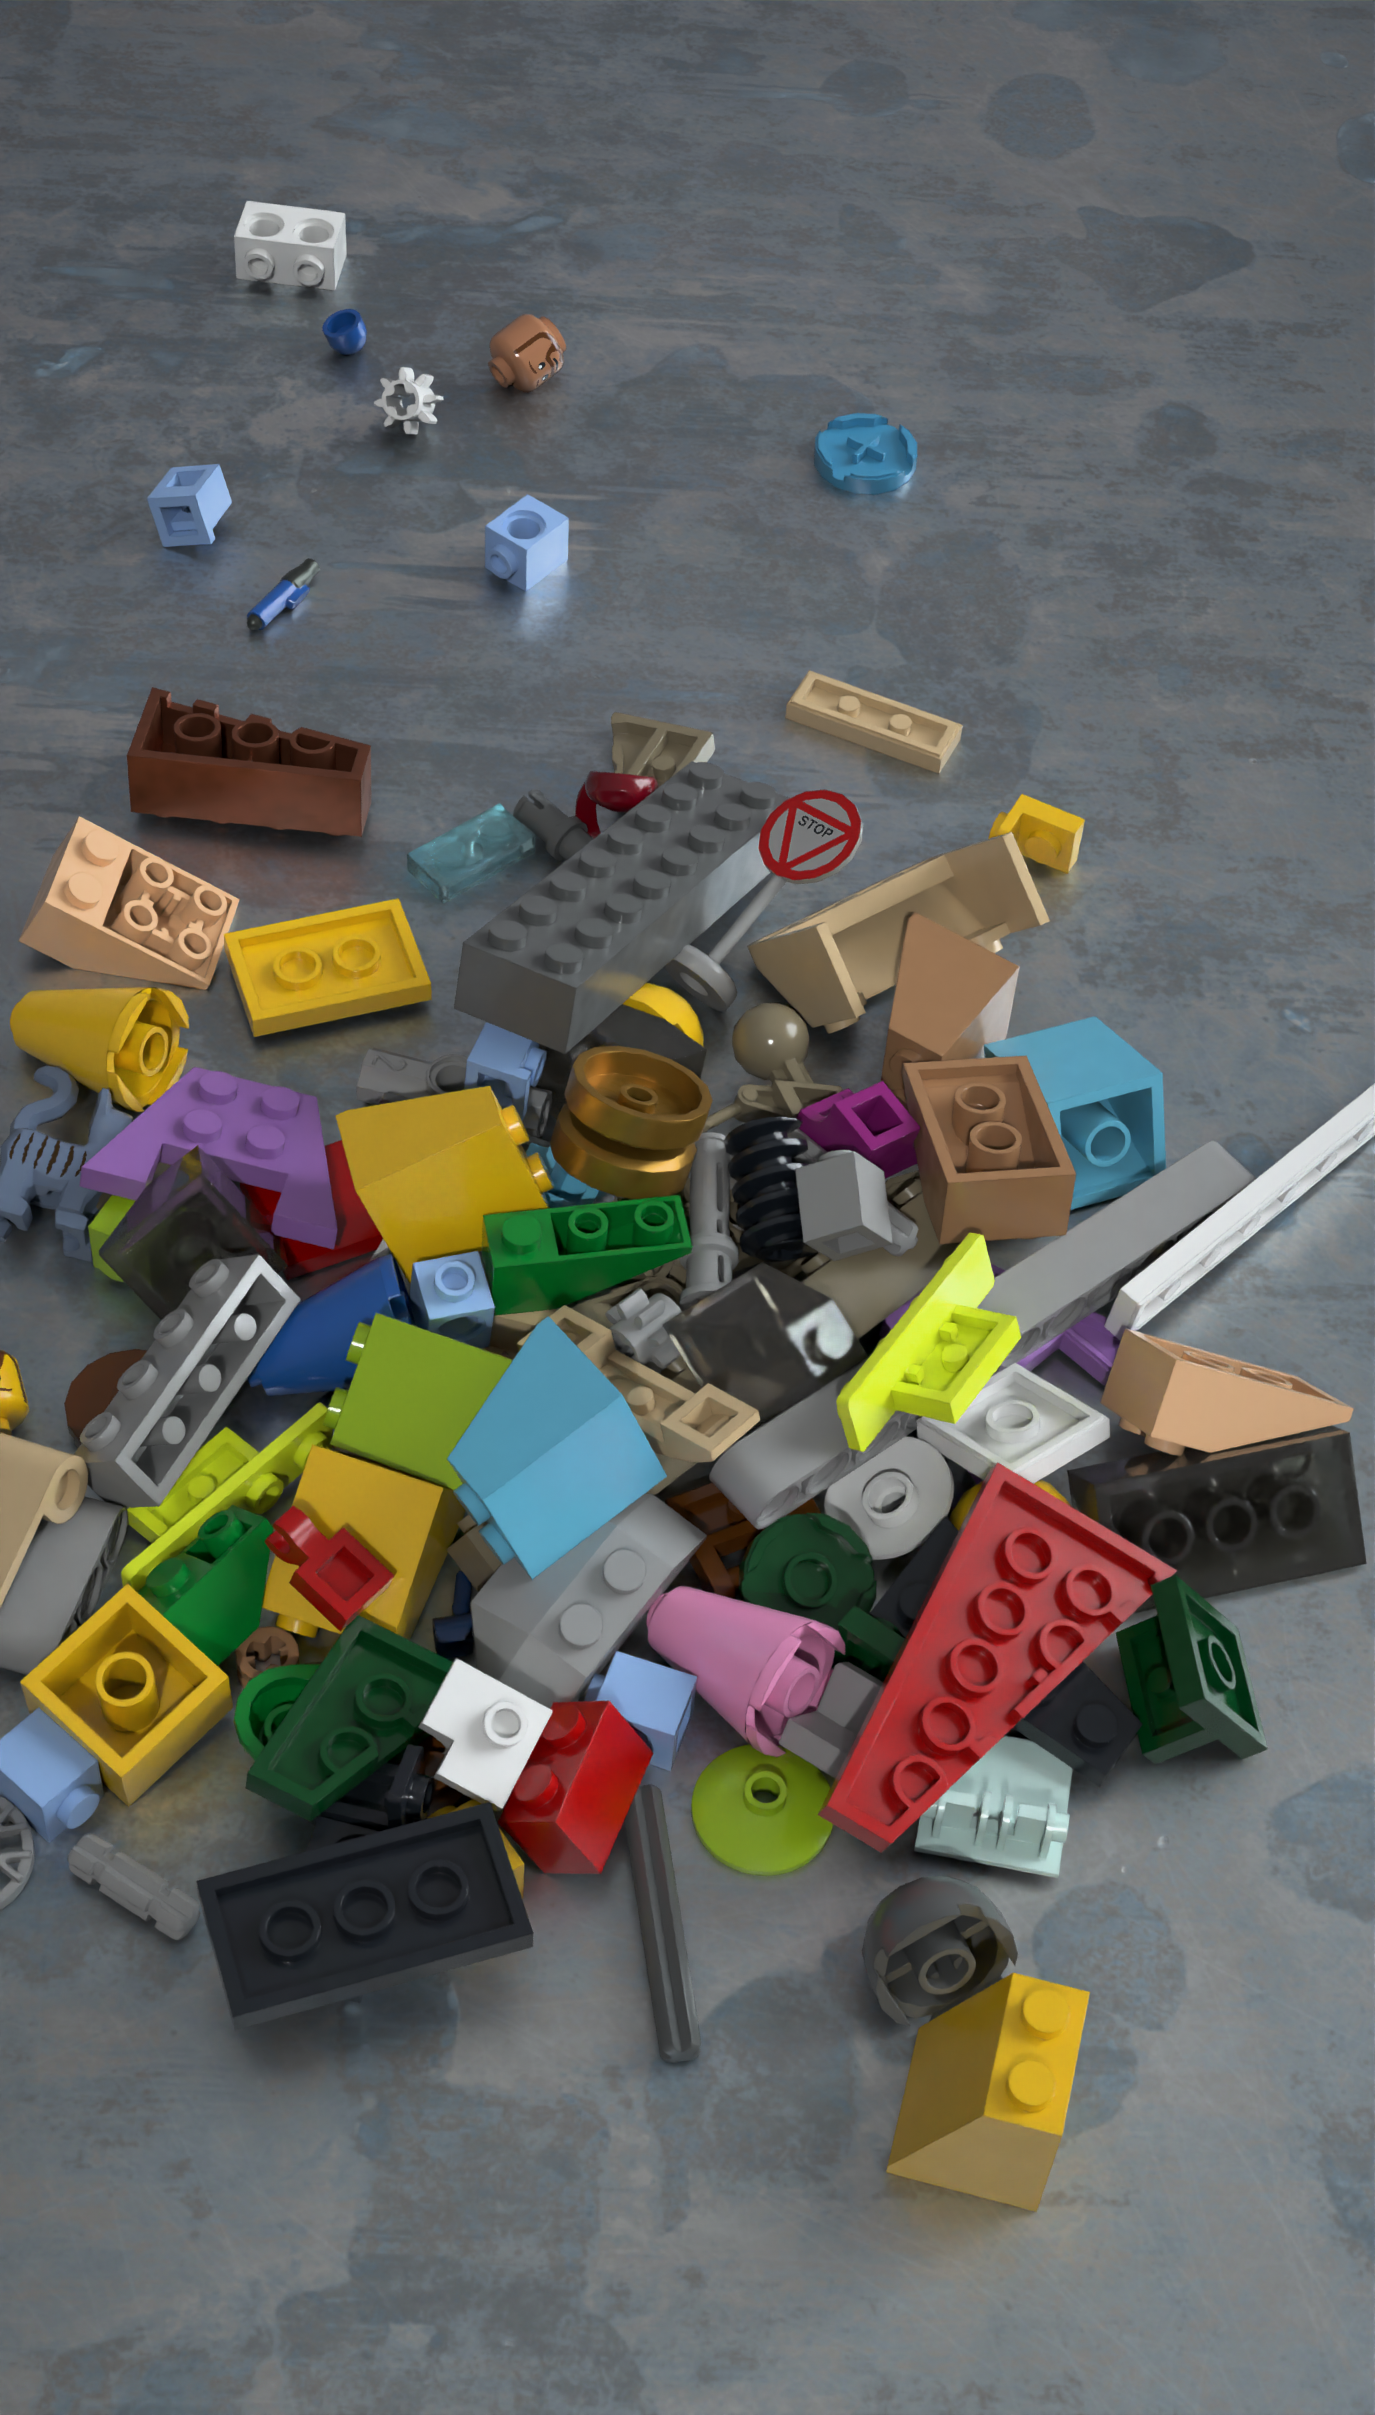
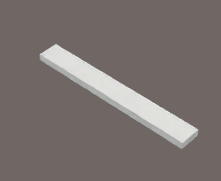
M1375 1083L1124 1285L1116 1297L1104 1327L1120 1341L1125 1328L1133 1331L1140 1329L1375 1135Z

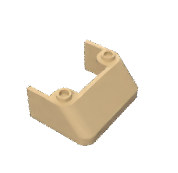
M1009 832L936 855L914 864L762 937L747 947L756 968L812 1028L824 1025L827 1034H830L858 1022L861 1019L860 1015L866 1013L863 1006L867 1004V999L897 984L908 919L914 912L993 953L1003 949L1000 938L1010 933L1041 926L1050 920L1013 833Z

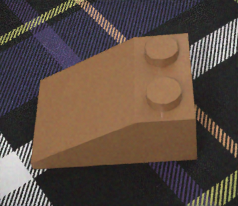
M1027 1056L903 1063L902 1077L908 1111L921 1127L914 1141L924 1203L939 1244L961 1243L970 1232L983 1235L985 1241L1034 1239L1037 1237L1066 1235L1076 1172Z

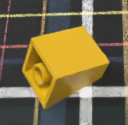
M490 1086L350 1109L335 1115L355 1191L409 1284L411 1283L412 1267L415 1262L482 1251L483 1215L550 1208L545 1192L555 1187L548 1169L539 1152L527 1156L521 1144L530 1140L516 1108L512 1104L502 1109Z
M312 1444L292 1506L300 1509L328 1540L344 1527L394 1575L389 1587L359 1616L410 1640L448 1552L446 1549L451 1546L459 1528L457 1523L463 1519L466 1510L454 1495L453 1489L346 1452ZM275 1555L265 1585L262 1608L279 1613L275 1625L311 1638H316L319 1627L342 1634L344 1629L340 1632L289 1583L299 1566L288 1564Z
M1011 1973L919 2027L886 2173L1037 2212L1063 2135L1090 1992Z

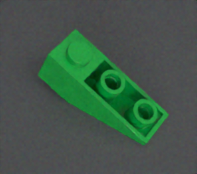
M680 1195L483 1215L481 1263L495 1306L494 1316L558 1309L563 1305H568L692 1253V1243Z

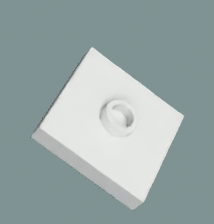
M1017 1363L993 1375L956 1424L927 1417H921L916 1420L918 1439L934 1446L942 1455L982 1480H985L989 1471L997 1463H1000L1034 1484L1110 1438V1419Z

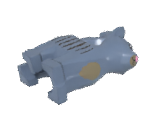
M44 1066L36 1070L34 1080L43 1086L51 1088L54 1092L53 1095L24 1106L12 1121L10 1134L0 1146V1242L5 1243L12 1231L11 1224L7 1219L12 1221L17 1229L28 1230L33 1219L29 1206L30 1203L42 1208L56 1210L55 1226L56 1229L63 1230L64 1256L92 1262L88 1226L111 1197V1194L79 1187L81 1168L133 1122L134 1118L113 1108L110 1090L102 1088L98 1094L90 1120L88 1143L85 1146L67 1143L36 1131L37 1126L61 1119L76 1104L79 1092L74 1077L59 1067Z

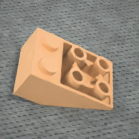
M79 816L52 856L19 942L73 969L207 990L224 946L223 934L229 932L240 899Z

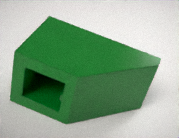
M231 1505L227 1510L220 1511L208 1518L200 1527L198 1537L176 1557L167 1559L157 1565L149 1573L146 1585L137 1593L218 1666L259 1628L270 1549L266 1545L265 1540L273 1533V1527L267 1518Z

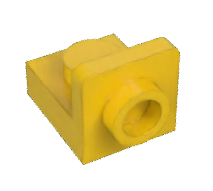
M1021 794L1008 814L1005 812L998 814L988 839L1012 832L1023 856L1068 874L1078 858L1085 819Z

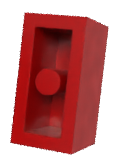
M610 1701L553 1702L550 1708L553 1712L514 1785L498 1823L543 1873L601 1874L653 1752Z

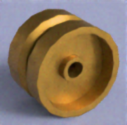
M605 1046L594 1047L579 1054L572 1066L564 1093L567 1103L563 1105L557 1117L550 1141L552 1154L557 1163L569 1175L589 1187L618 1197L644 1199L672 1196L682 1191L689 1177L697 1151L694 1142L698 1141L702 1134L713 1101L708 1086L693 1071L672 1059L643 1049Z

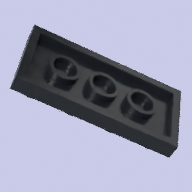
M490 1802L196 1881L199 1901L234 2031L533 1947L534 1933Z

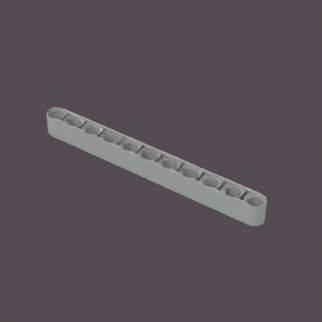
M1209 1141L1067 1231L1066 1235L1059 1236L996 1276L993 1288L977 1308L1016 1316L1021 1339L993 1375L1014 1363H1018L1115 1299L1124 1285L1257 1178L1216 1141ZM867 1359L739 1440L714 1464L710 1472V1481L755 1528L764 1529L770 1526L776 1520L789 1514L917 1429L916 1420L922 1416L896 1410L864 1452L849 1448L841 1419L838 1416L836 1401L843 1386L851 1381Z

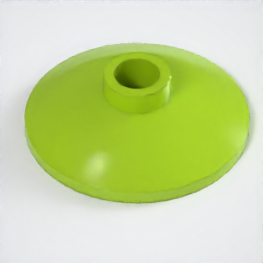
M750 1744L728 1750L706 1766L693 1790L691 1816L700 1842L719 1862L745 1874L775 1876L803 1867L822 1851L833 1829L831 1822L818 1815L831 1789L826 1778L816 1766L782 1746L778 1747L785 1754L779 1757L764 1755ZM767 1792L776 1796L777 1799L771 1803H762L756 1800L752 1794Z

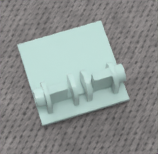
M1004 1736L920 1816L914 1851L1058 1878L1063 1843L1066 1842L1070 1819L1067 1809L1073 1769L1033 1741Z

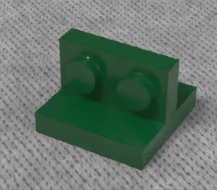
M1176 1574L1152 1584L1151 1589L1157 1615L1116 1632L1133 1714L1142 1723L1138 1732L1142 1755L1156 1765L1215 1740L1221 1741L1242 1759L1268 1750L1239 1629Z

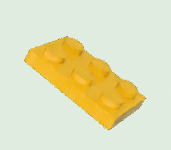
M399 898L223 934L225 953L254 1037L432 1000L431 981Z

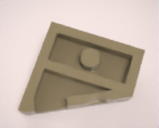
M614 712L611 716L614 773L653 776L657 781L658 787H660L691 761L707 763L715 751L713 732Z

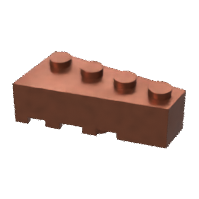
M152 687L127 753L131 812L154 814L165 818L182 817L210 820L220 824L238 823L266 826L276 830L294 829L322 832L333 836L350 835L362 837L372 802L371 745L304 727L298 728L292 734L278 730L272 724V719L250 714L246 721L220 715L219 705L197 699L193 703V707L172 702L171 692Z

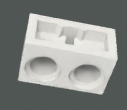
M246 201L234 235L236 279L335 291L347 255L345 213Z

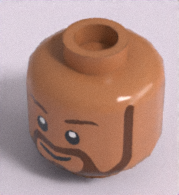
M523 314L497 332L490 340L489 347L492 360L488 362V367L496 381L504 388L512 384L518 390L530 393L561 370L564 364L563 352L566 350V344L560 331L548 318L541 316L538 319L533 315Z

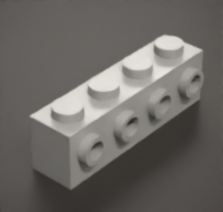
M259 1254L212 1259L202 1265L190 1279L189 1287L191 1290L179 1307L165 1316L155 1328L153 1334L155 1340L140 1361L130 1366L120 1377L117 1383L119 1391L106 1410L93 1418L83 1429L80 1435L81 1445L74 1455L81 1457L85 1461L88 1470L87 1485L104 1502L127 1508L156 1507L161 1505L301 1299Z

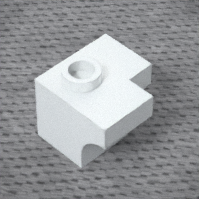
M456 1658L419 1725L420 1729L435 1737L446 1747L443 1752L445 1755L434 1778L481 1804L490 1802L492 1809L499 1812L503 1809L553 1710Z

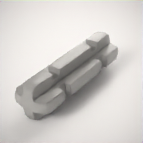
M85 1834L71 1849L67 1858L71 1873L90 1885L96 1882L100 1883V1892L145 1921H149L152 1918L155 1919L156 1924L154 1927L172 1939L181 1940L190 1932L201 1914L199 1912L200 1905L196 1899L179 1888L169 1891L166 1889L168 1881L123 1852H118L114 1855L111 1853L113 1846L96 1834Z

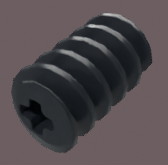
M767 1117L751 1120L733 1129L724 1139L726 1152L733 1156L728 1164L729 1174L731 1178L737 1181L732 1188V1196L734 1202L741 1206L735 1214L738 1227L745 1230L739 1239L741 1250L749 1256L766 1262L800 1259L818 1253L817 1250L803 1242L798 1189L795 1186L797 1182L795 1169L809 1164L792 1163L791 1158L805 1153L808 1150V1145L804 1139L788 1138L787 1136L788 1133L801 1127L803 1121L796 1118Z

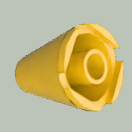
M157 987L34 990L27 993L14 1006L10 1016V1029L18 1048L49 1066L59 1067L74 1077L75 1081L98 1094L102 1088L109 1089L112 1102L131 1111L144 1112L143 1107L152 1105L179 1081L186 1064L188 1049L179 1047L180 1027L189 1029V1018L182 1000L169 990Z

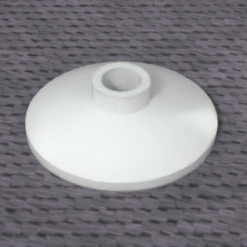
M905 1436L829 1486L825 1496L824 1514L849 1525L867 1545L872 1560L895 1558L911 1552L925 1543L947 1516L954 1494L953 1475L947 1461L934 1446L921 1439ZM901 1504L896 1510L892 1511L895 1506Z

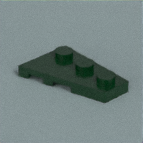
M358 1615L346 1626L247 1772L245 1788L308 1821H312L404 1750L408 1744H412L426 1733V1731L419 1728V1725L453 1662Z

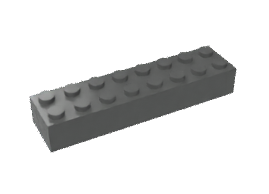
M691 761L463 942L454 1009L561 1053H568L673 960L686 945L691 944L771 873L765 867L758 849L760 831L769 815L789 797L776 793L773 787L765 783L746 782L725 774L723 769L717 765Z

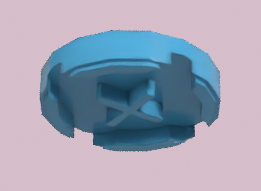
M854 413L840 416L828 422L827 429L823 432L819 431L815 437L814 466L821 477L836 488L855 494L877 495L886 493L908 483L916 471L917 442L908 429L900 424L899 430L887 425L888 418L880 415Z

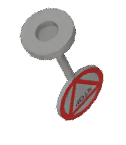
M825 789L805 791L785 800L769 815L760 831L758 847L765 867L773 876L708 955L691 945H686L664 967L671 977L707 1006L726 1012L737 996V989L732 978L719 964L786 882L796 885L817 883L837 874L853 859L862 843L863 823L856 806L843 794Z

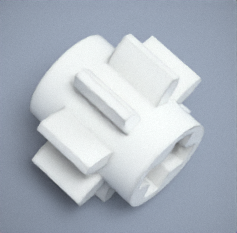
M400 367L399 380L380 379L385 389L382 399L374 401V405L383 407L389 415L385 419L384 426L395 428L403 420L405 433L416 435L419 430L418 422L437 423V419L432 413L435 403L442 402L443 396L434 395L429 386L434 378L432 375L422 374L414 382L412 368ZM410 394H414L416 398L415 404L403 408L402 398H407Z

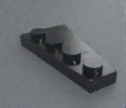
M946 1517L869 1613L873 1618H883L891 1622L899 1629L904 1638H906L959 1532ZM1081 1662L1013 1728L1101 1787L1137 1736L1142 1723L1084 1662Z

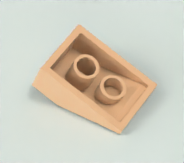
M1126 1328L1100 1401L1102 1405L1121 1417L1119 1427L1144 1436V1444L1177 1456L1183 1455L1185 1446L1212 1453L1349 1422L1354 1408L1297 1376Z

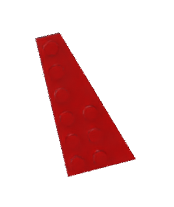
M997 1463L987 1474L818 1815L882 1853L1153 1594L1152 1584L1171 1577L1177 1570L1000 1463Z

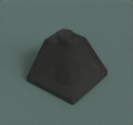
M763 1262L662 1324L701 1388L709 1383L759 1411L760 1421L745 1434L821 1389L868 1357L833 1299Z

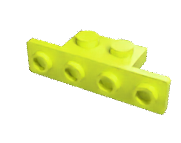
M968 1233L956 1250L945 1259L940 1270L924 1290L912 1300L907 1311L887 1336L879 1341L874 1352L851 1381L847 1382L841 1389L836 1401L837 1412L850 1449L864 1452L896 1410L956 1424L1021 1339L1016 1316L977 1308L993 1288L995 1282L983 1235Z
M321 1402L317 1403L261 1452H258L226 1426L195 1453L160 1506L128 1508L129 1525L152 1544L122 1569L123 1587L128 1583L138 1592L146 1585L149 1573L157 1565L167 1559L176 1557L198 1537L200 1527L208 1518L220 1511L227 1510L231 1505L256 1514L268 1511L278 1501L283 1489L303 1473L312 1444L332 1449L330 1442L333 1437V1429L323 1426L328 1408Z

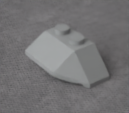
M644 1494L533 1580L514 1558L505 1565L501 1564L470 1603L476 1669L549 1709L553 1702H578L589 1688L593 1676L596 1673L600 1674L616 1651L619 1650L649 1612L653 1603L665 1592L703 1544L707 1535L653 1494Z

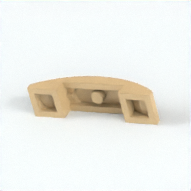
M563 1305L550 1316L556 1325L623 1395L654 1452L688 1462H713L760 1421L757 1409L709 1383L697 1393H694L617 1351L610 1329L568 1306ZM532 1331L517 1342L519 1351Z

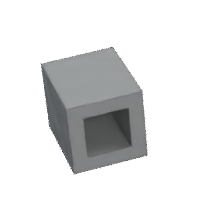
M850 1150L827 1152L819 1157V1162L795 1169L803 1242L833 1261L893 1244L883 1170L855 1151Z

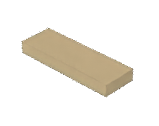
M810 670L788 701L785 718L938 774H940L959 743L963 727L959 723Z

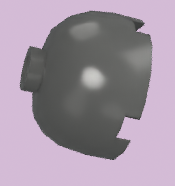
M941 1875L921 1877L901 1885L880 1901L868 1919L862 1956L871 1988L881 2009L897 2023L910 2026L906 2016L920 2018L932 2014L929 2020L931 2021L1003 1979L1001 1974L1007 1967L1009 1958L1014 1966L1016 1965L1018 1951L1013 1933L1005 1918L982 1891L963 1880Z

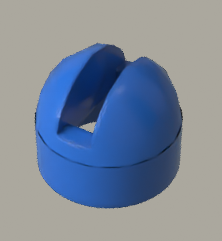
M344 309L335 312L325 320L322 326V331L329 345L337 353L353 355L362 350L366 343V326L360 313L354 309Z

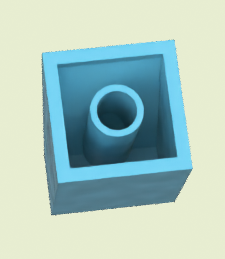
M1096 1016L984 1045L985 1058L1027 1056L1076 1172L1071 1210L1123 1196L1166 1169L1163 1073Z
M549 1316L536 1325L447 1458L463 1483L453 1491L454 1495L478 1526L485 1521L488 1523L478 1531L482 1539L503 1565L514 1558L532 1580L667 1477L623 1395Z

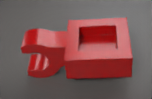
M292 1506L273 1523L272 1527L275 1531L265 1540L268 1548L278 1558L288 1564L299 1566L289 1583L340 1632L389 1587L394 1578V1575L344 1527L328 1540L314 1526L312 1521L295 1506Z

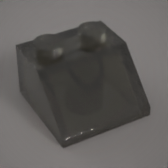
M199 1145L146 1186L99 1249V1256L160 1320L179 1307L191 1290L189 1282L194 1273L212 1259L259 1254L277 1274L288 1266L283 1238L271 1232L272 1224Z

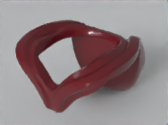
M590 771L578 792L575 816L587 825V833L596 838L601 834L597 821L596 804L610 811L628 812L659 788L657 781L653 776Z

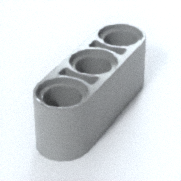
M84 1496L78 1511L67 1522L56 1524L41 1519L0 1608V1668L28 1675L92 1616L125 1540L128 1527L127 1507Z

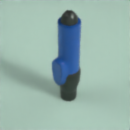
M307 558L300 566L284 575L280 582L248 612L247 627L251 630H263L285 608L291 610L296 608L310 591L308 585L320 571L317 562Z

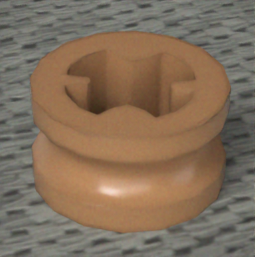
M272 1626L258 1628L235 1651L238 1681L243 1689L249 1680L262 1673V1671L256 1670L255 1659L266 1662L272 1654L280 1656L281 1666L300 1664L298 1644L293 1636L281 1628ZM270 1664L265 1670L281 1666Z

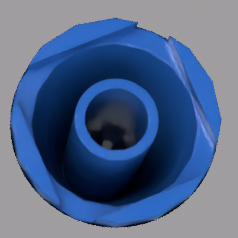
M392 1254L377 1257L300 1302L247 1379L250 1386L262 1385L268 1396L335 1391L336 1387L349 1390L357 1364L346 1361V1357L359 1322L372 1325L375 1313H379L416 1326L409 1304V1293L397 1261L393 1258Z

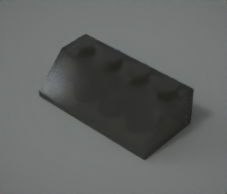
M1332 1425L1212 1453L1185 1446L1181 1456L1159 1451L1067 1470L1071 1504L1074 1509L1177 1570L1175 1574L1202 1598L1367 1564L1350 1432ZM1153 1594L1134 1613L1156 1609Z

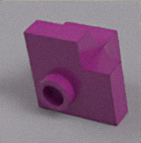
M883 1081L857 1093H853L849 1088L801 1109L796 1119L803 1121L799 1129L827 1152L835 1150L855 1151L883 1170L885 1179L918 1164L914 1141L921 1127Z

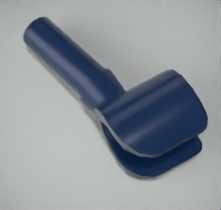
M462 1570L456 1574L452 1616L432 1619L436 1654L446 1659L468 1656L474 1652L470 1610L472 1584Z

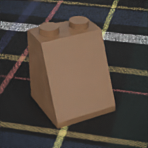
M916 912L908 919L881 1081L886 1084L907 1111L908 1106L902 1077L903 1063L985 1058V1044L1006 1039L1020 966Z

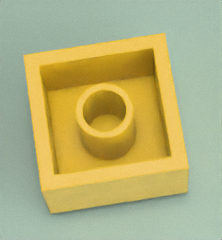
M128 1583L20 1681L29 1713L31 1714L39 1707L98 1760L102 1783L128 1807L233 1709L229 1676Z

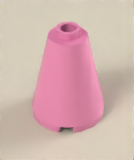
M679 1586L669 1593L660 1595L650 1607L646 1619L650 1646L673 1669L697 1676L696 1692L754 1749L764 1755L774 1757L785 1754L778 1747L780 1745L778 1743L788 1719L817 1711L833 1672L832 1665L835 1650L845 1655V1643L839 1631L823 1622L687 1586Z

